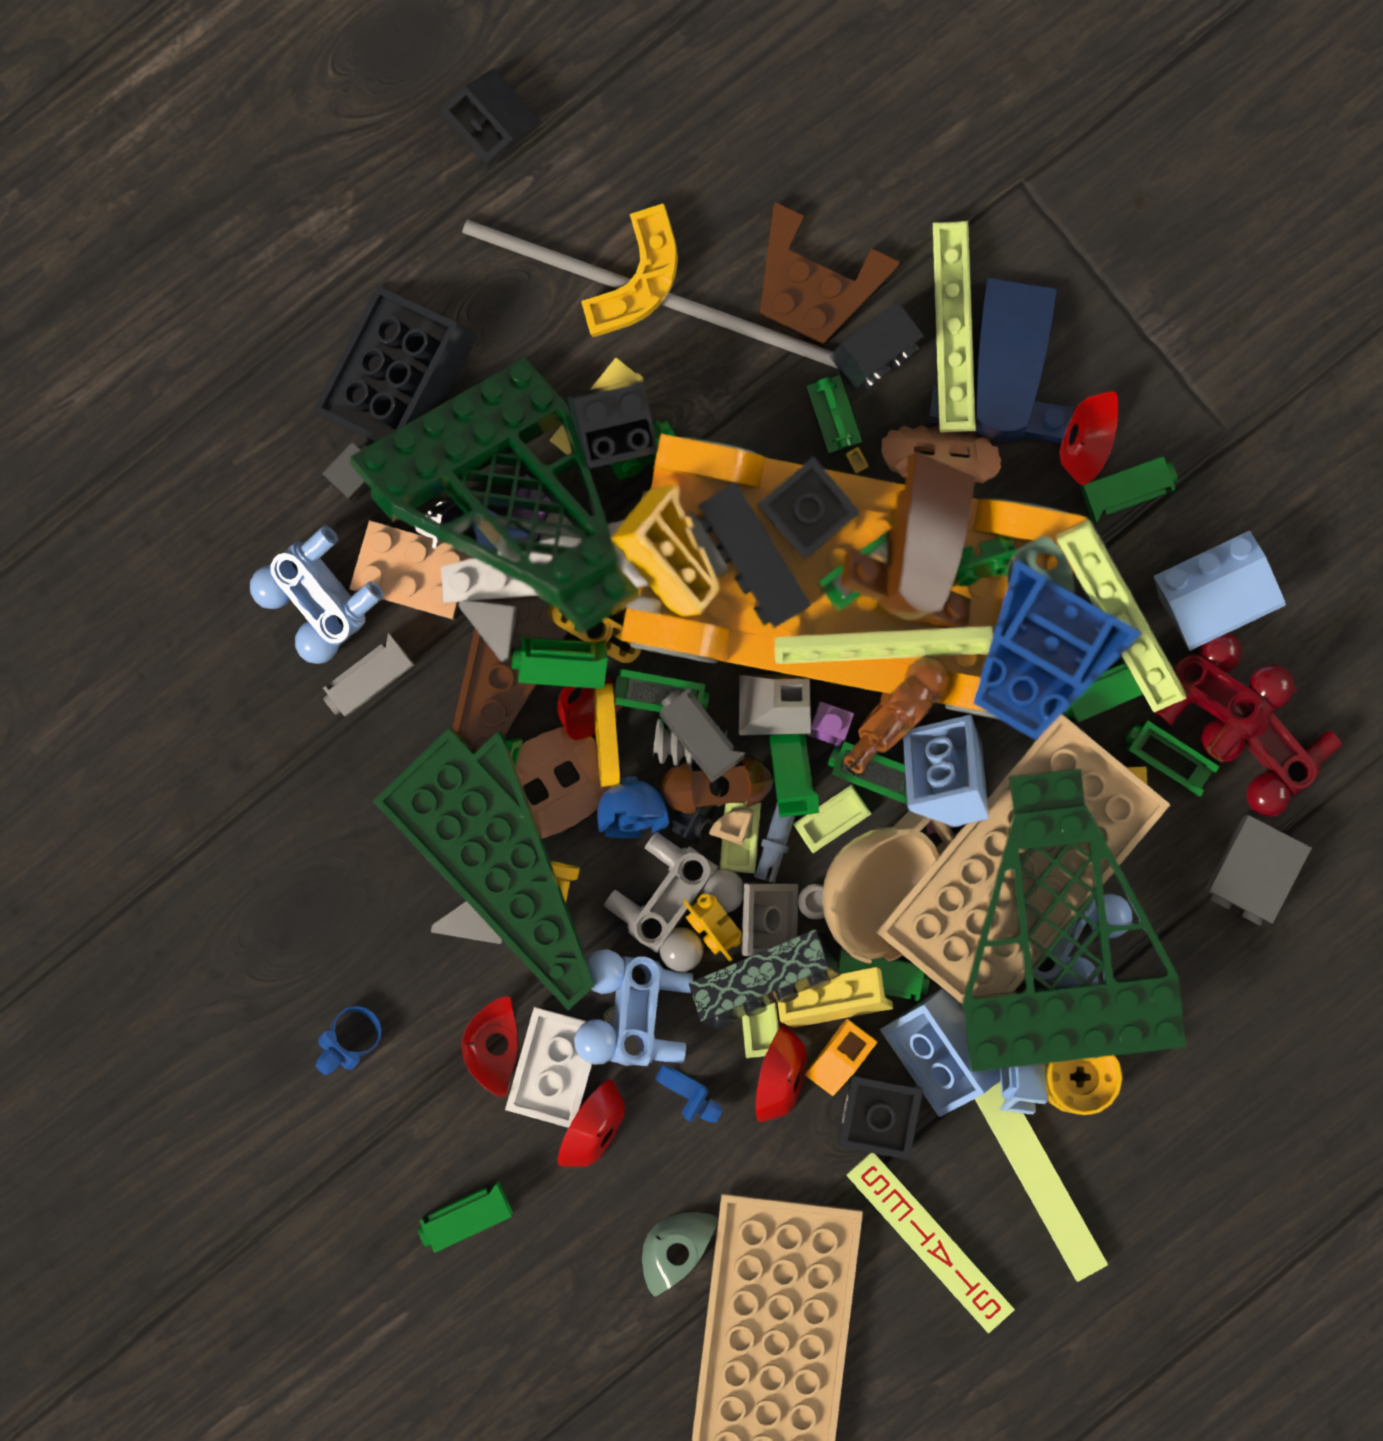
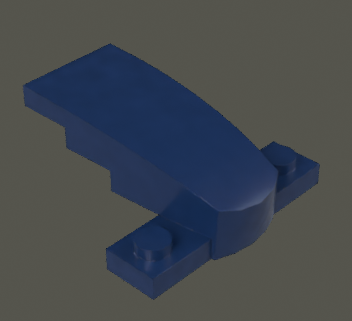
M987 278L975 359L974 397L976 431L973 432L995 441L1010 442L1027 438L1062 444L1066 429L1073 416V407L1035 401L1048 347L1057 289ZM938 385L933 386L928 422L939 424Z

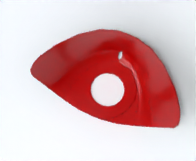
M1114 391L1087 397L1077 406L1066 429L1059 451L1061 464L1080 485L1088 484L1099 474L1113 448L1118 423V396ZM1074 424H1077V437L1075 442L1070 445L1069 435Z
M605 677L604 684L612 683L614 690L615 680ZM566 686L562 689L558 699L559 718L569 738L573 740L588 738L596 733L593 688H583L580 696L574 702L568 704L569 695L577 687ZM614 704L615 714L622 708L621 705Z
M509 996L496 999L477 1013L466 1027L462 1038V1055L465 1065L472 1076L485 1089L503 1098L508 1095L518 1048L517 1028ZM494 1033L503 1034L508 1040V1049L502 1055H492L486 1049V1040Z
M785 1024L781 1025L775 1034L761 1067L756 1095V1116L759 1122L787 1115L796 1106L802 1086L808 1057L806 1048L798 1036ZM799 1071H800V1072H801V1075H800L799 1084H798L797 1089H796L795 1092H794L795 1080H796L797 1074H798Z
M608 1079L600 1085L576 1113L561 1144L558 1165L564 1167H587L598 1161L607 1149L624 1118L625 1103L612 1079ZM613 1128L611 1136L601 1147L604 1137Z

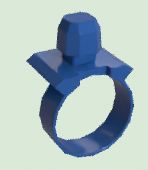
M353 1006L344 1009L335 1017L330 1031H325L318 1039L319 1045L324 1049V1052L317 1059L315 1066L322 1074H331L340 1065L347 1070H353L359 1063V1057L366 1056L376 1047L381 1038L382 1029L375 1014L364 1007ZM348 1012L362 1013L368 1017L376 1030V1040L373 1047L368 1051L359 1053L348 1052L342 1048L336 1041L335 1023L338 1017Z
M666 1065L661 1066L655 1080L689 1099L681 1113L685 1116L684 1119L692 1123L696 1114L699 1113V1118L708 1122H717L723 1109L712 1099L708 1098V1100H705L709 1092L706 1087Z

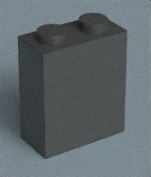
M1243 815L1205 890L1213 894L1210 900L1228 910L1232 904L1243 909L1242 917L1259 926H1261L1263 920L1273 924L1312 848L1249 815Z

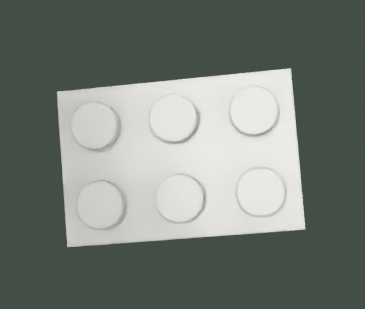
M534 1006L505 1110L569 1128L576 1113L579 1111L592 1065L578 1055L574 1042L577 1030L587 1021Z

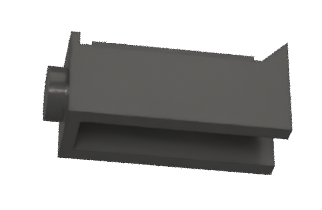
M687 689L682 694L679 690H676L662 701L664 708L660 710V717L713 783L743 760L745 753L733 751L734 746L695 697L690 699V689Z

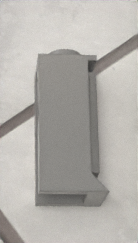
M388 633L386 647L383 644L379 645L331 682L333 686L331 689L329 686L323 688L328 694L323 700L335 715L341 712L345 717H348L412 668L414 664L394 637Z

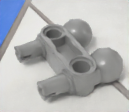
M655 832L646 844L645 849L667 864L670 871L646 906L642 905L640 907L616 889L611 893L603 906L628 924L627 928L630 935L655 953L659 952L662 962L668 968L676 972H686L695 968L700 963L703 957L704 945L701 937L694 930L687 927H677L689 911L682 901L685 899L692 906L699 895L707 893L714 895L726 913L735 911L743 901L744 884L735 872L728 869H718L717 865L689 846L688 848L684 847L681 849L658 832ZM691 861H698L703 867V874L696 881L688 880L684 874L685 866ZM651 918L657 919L662 926L661 934L655 939L648 938L643 931L645 922Z

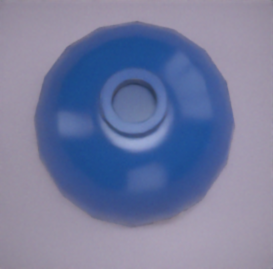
M633 776L620 778L619 784L608 788L600 798L597 807L599 832L602 833L604 831L605 837L628 839L642 837L639 830L652 827V834L663 830L669 824L668 809L659 790L647 782L638 781V778Z

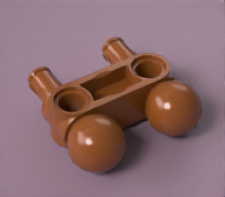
M933 657L915 660L909 665L904 681L890 694L882 693L880 703L858 728L860 740L844 758V762L848 767L859 758L852 770L856 773H863L865 767L877 752H887L920 721L933 704L932 701L939 700L945 695L950 678L948 669L941 661Z

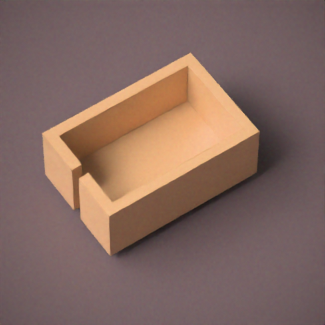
M369 521L350 590L357 592L369 581H373L382 589L384 596L381 599L455 620L460 602L443 603L441 566L469 560L473 557L445 542L437 548H433L434 539Z

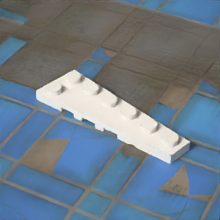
M625 520L608 524L611 537ZM560 536L559 545L573 547L581 542V538ZM555 538L540 542L554 544ZM614 544L618 555L619 568L637 587H649L648 583ZM531 553L530 559L534 563L545 564L552 559V556ZM475 558L441 566L443 603L462 602L463 600L478 601L538 596L531 587Z

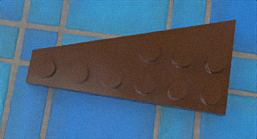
M539 596L481 600V603L518 608L513 647L519 648L521 634L525 635V639H530L531 637L563 640L568 631L550 620L548 615L549 603L543 601ZM559 609L558 612H560V613L562 614V618H563L565 615H564V614L561 612V610ZM476 628L473 633L452 727L475 753L498 731L505 737L536 684L518 683V669L511 668L512 656L507 662H501Z

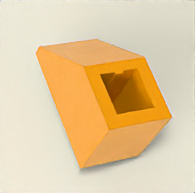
M846 1018L804 1075L834 1096L858 1069L877 1041Z

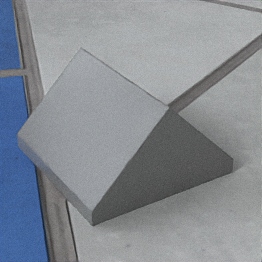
M466 600L460 602L458 606L501 662H507L511 659L518 608Z
M743 882L742 956H753L796 938L798 884Z

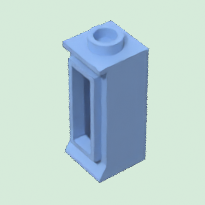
M1045 1064L1000 1069L1001 1096L1004 1097V1103L1000 1107L1001 1111L1034 1114L1036 1112L1035 1103L1045 1104L1048 1101Z

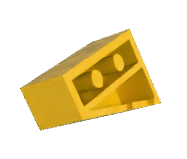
M676 484L650 489L610 539L673 615L681 617L701 614L721 587L704 548H699L690 529L694 525L690 516L684 515L677 496L680 493Z

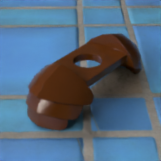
M744 757L741 760V766H734L722 775L728 780L729 789L725 795L718 797L710 792L709 785L711 780L703 770L693 771L691 764L685 763L679 767L671 768L663 775L659 790L665 803L675 811L692 814L695 813L696 807L743 801H745L746 807L753 806L762 801L769 793L774 778L762 761L757 758Z

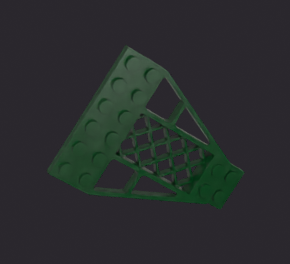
M525 358L350 456V465L371 488V497L392 521L399 518L531 587L543 601L559 608L580 633L639 599L640 590L618 566V555L614 543L610 539L611 534L567 403ZM562 423L572 452L551 465H544L525 444ZM496 464L516 467L515 476L494 473ZM491 465L489 472L480 471ZM573 467H577L593 516H590L555 477ZM521 468L530 478L520 477ZM467 481L487 483L486 493L468 490L466 487ZM492 484L512 487L511 496L492 494ZM517 488L537 490L536 500L516 497ZM446 491L465 512V515L445 526L418 512L415 508ZM542 491L552 502L541 500ZM488 505L509 507L507 517L490 514L487 511ZM513 509L534 511L533 519L513 518ZM539 512L559 514L558 524L537 521ZM564 516L572 523L573 526L563 524ZM476 525L501 554L460 533ZM510 529L530 531L529 541L512 539L509 536ZM535 532L556 535L554 544L534 542ZM560 536L581 538V542L573 547L559 545ZM531 553L552 556V559L545 564L534 563L530 558Z
M1081 769L1009 776L1012 816L964 994L961 997L971 1072L1186 1047L1178 975L1088 807L1085 805ZM1088 842L1089 853L1076 843ZM1064 845L1055 858L1040 848ZM1071 845L1087 857L1074 874L1059 863V860ZM1029 849L1020 860L1019 850ZM1035 850L1051 861L1039 878L1023 867ZM1102 858H1106L1139 918L1138 922L1114 925L1107 923L1100 865ZM1089 863H1091L1093 889L1078 878ZM1055 865L1071 877L1058 894L1043 882ZM1008 869H1012L1019 932L1015 936L988 939L1005 873ZM1021 870L1035 881L1025 895ZM1075 881L1090 892V895L1078 909L1062 898ZM1039 885L1055 896L1043 913L1027 902ZM1093 899H1095L1097 924L1083 914V911ZM1059 901L1075 912L1062 929L1047 918ZM1025 906L1039 916L1029 931ZM1079 916L1095 928L1082 945L1067 934V931ZM1043 921L1059 932L1046 949L1031 938ZM1145 929L1166 968V974L1114 980L1109 946L1110 934L1118 931ZM1097 934L1099 935L1101 960L1086 949ZM1063 936L1079 948L1067 964H1064L1051 953ZM1029 941L1043 952L1033 966ZM1019 944L1021 946L1025 989L972 996L985 947ZM1083 952L1098 963L1086 980L1071 969ZM1047 956L1063 968L1051 984L1035 973ZM1103 970L1104 981L1092 982L1099 972ZM1067 972L1081 982V984L1057 986ZM1033 977L1047 988L1034 989Z

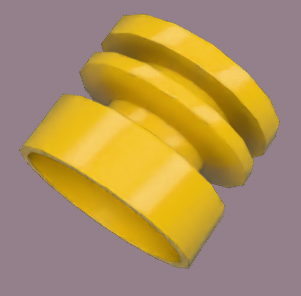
M1115 1056L1045 1063L1047 1100L1061 1111L1080 1115L1099 1113L1110 1106L1120 1092L1122 1074L1120 1063ZM1077 1067H1079L1080 1073H1085V1080L1079 1081L1078 1087L1076 1081L1070 1080V1073H1076Z

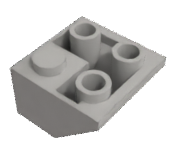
M791 674L739 675L740 735L811 733L810 678Z

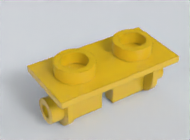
M707 893L702 894L698 898L697 903L692 907L684 899L682 902L690 911L686 919L699 934L703 930L706 932L707 935L702 940L715 955L721 951L729 961L733 960L727 951L731 947H737L741 944L742 932L727 915L717 898Z

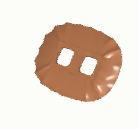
M920 425L914 429L902 426L898 431L890 430L886 438H882V454L886 464L891 471L898 472L902 477L907 475L908 456L913 454L914 451L934 452V455L926 456L974 476L975 482L984 483L995 477L1001 468L998 447L992 446L988 438L978 437L973 431L940 433L939 425L932 428ZM949 453L969 455V458L953 457Z
M559 727L542 733L526 741L521 746L516 770L522 786L539 778L549 793V797L537 805H532L529 802L542 839L575 826L581 820L590 816L597 810L603 793L612 787L600 786L597 744L591 736L582 740H573L569 738L564 727ZM565 761H571L579 773L580 779L569 787L564 788L555 776L554 769Z

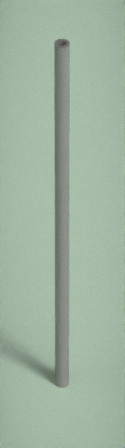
M466 220L462 231L464 234L616 289L626 285L631 280L628 277L470 220ZM668 293L661 303L663 306L837 368L829 357L833 352L672 293Z

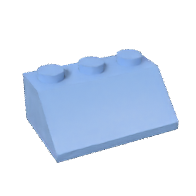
M1250 531L1154 576L1159 599L1189 651L1286 605L1266 556Z
M972 715L913 728L903 736L907 803L910 811L954 827L989 819L983 744Z
M944 988L924 998L880 1029L916 1084L923 1089L922 1093L939 1117L985 1094L1000 1081V1069L971 1072L963 1008L956 998Z

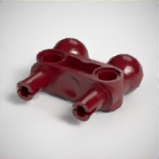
M1231 632L1197 647V654L1187 656L1177 664L1175 674L1186 692V699L1154 712L1164 723L1172 726L1190 703H1196L1225 723L1223 728L1211 743L1206 746L1209 753L1221 762L1225 760L1242 738L1251 739L1267 731L1271 722V714L1274 712L1273 709L1284 706L1290 701L1294 693L1292 675L1279 665L1269 664L1258 668L1253 672L1249 680V688L1228 675L1227 673L1233 670L1241 659L1240 642ZM1198 676H1201L1197 681L1192 682L1193 679H1195ZM1254 710L1251 715L1244 717L1247 712Z
M1275 712L1271 714V722L1267 731L1251 739L1242 738L1223 762L1210 754L1206 746L1216 737L1225 723L1220 719L1211 721L1204 728L1201 736L1202 748L1205 754L1213 761L1220 763L1231 762L1240 756L1244 746H1246L1266 769L1267 773H1261L1254 777L1247 789V801L1251 809L1264 817H1275L1283 813L1289 806L1291 796L1294 797L1303 788L1311 785L1315 778L1320 775V764L1342 746L1339 738L1332 731L1328 730L1306 749L1302 748L1275 716ZM1293 762L1297 763L1302 769V777L1298 782L1292 780L1288 774L1289 766Z

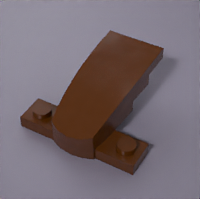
M917 451L908 456L906 487L897 493L896 524L887 531V562L885 563L854 549L849 550L844 554L841 586L879 601V604L887 611L902 619L909 621L924 620L943 629L968 628L971 599L950 589L965 543L975 477Z

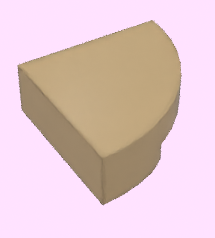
M749 810L729 812L714 823L709 834L743 846L754 812Z

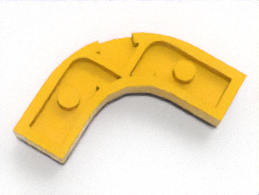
M664 204L630 214L640 252V262L632 279L615 291L581 301L592 337L625 328L643 320L659 307L669 293L676 276L678 255L674 234Z

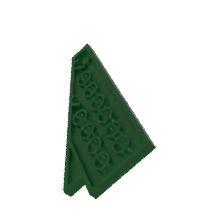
M452 727L449 728L380 793L373 802L565 1008L569 1010L596 983L504 735L498 731L475 753Z

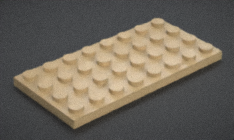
M1063 715L1032 744L987 798L989 819L965 824L876 931L877 934L960 1003H962L961 997L964 994L1012 816L1009 776L1080 768L1085 805L1088 807L1118 865L1123 862L1170 806L1166 800ZM1088 842L1076 843L1089 853ZM1064 845L1040 848L1055 858ZM1071 845L1059 860V863L1074 874L1087 857ZM1029 849L1019 850L1020 860ZM1035 850L1023 867L1039 878L1051 861ZM1106 858L1100 860L1103 884L1113 874V870ZM1089 863L1078 878L1093 889L1091 863ZM1055 865L1043 882L1058 894L1071 877ZM1008 869L1005 873L988 939L1015 936L1019 932L1012 869ZM1021 870L1025 895L1035 881ZM1075 881L1062 898L1078 909L1090 895V892ZM1039 885L1027 902L1043 913L1055 896ZM1059 901L1047 918L1062 929L1075 912ZM1025 906L1029 931L1039 916ZM1043 921L1031 938L1046 949L1059 932ZM1029 941L1033 966L1043 952ZM1019 944L985 947L972 996L1012 992L1024 980L1021 946Z
M721 1194L692 1441H835L862 1210Z

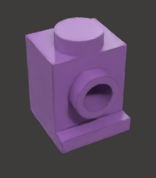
M818 702L811 722V733L807 735L841 747L854 713Z

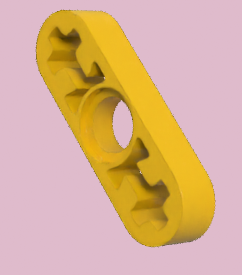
M549 604L548 615L554 624L585 642L597 644L606 640L607 655L617 661L629 663L640 655L641 650L632 647L628 652L624 650L620 652V648L609 641L612 635L621 640L623 626L611 619L606 618L602 620L604 629L599 637L589 638L586 631L580 633L577 629L574 630L575 626L566 616L562 618V614L558 612L559 608Z
M612 683L604 684V689L593 688L598 771L601 787L620 783Z

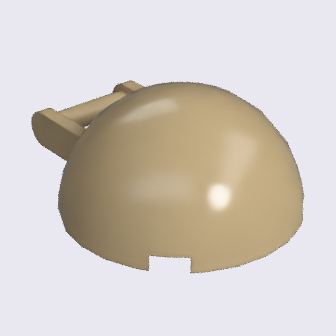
M909 811L894 827L871 830L853 839L836 855L826 874L822 904L825 919L834 939L853 958L871 964L872 960L870 959L885 958L890 962L903 956V954L877 934L876 931L957 834L953 832L948 824ZM929 822L943 841L937 848L925 834L920 832Z

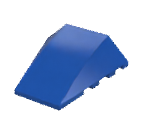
M1016 560L973 703L1037 740L1142 633Z

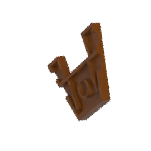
M775 202L772 211L760 314L824 344L897 269L900 262L871 248L856 281H853L790 251L789 247L804 216Z

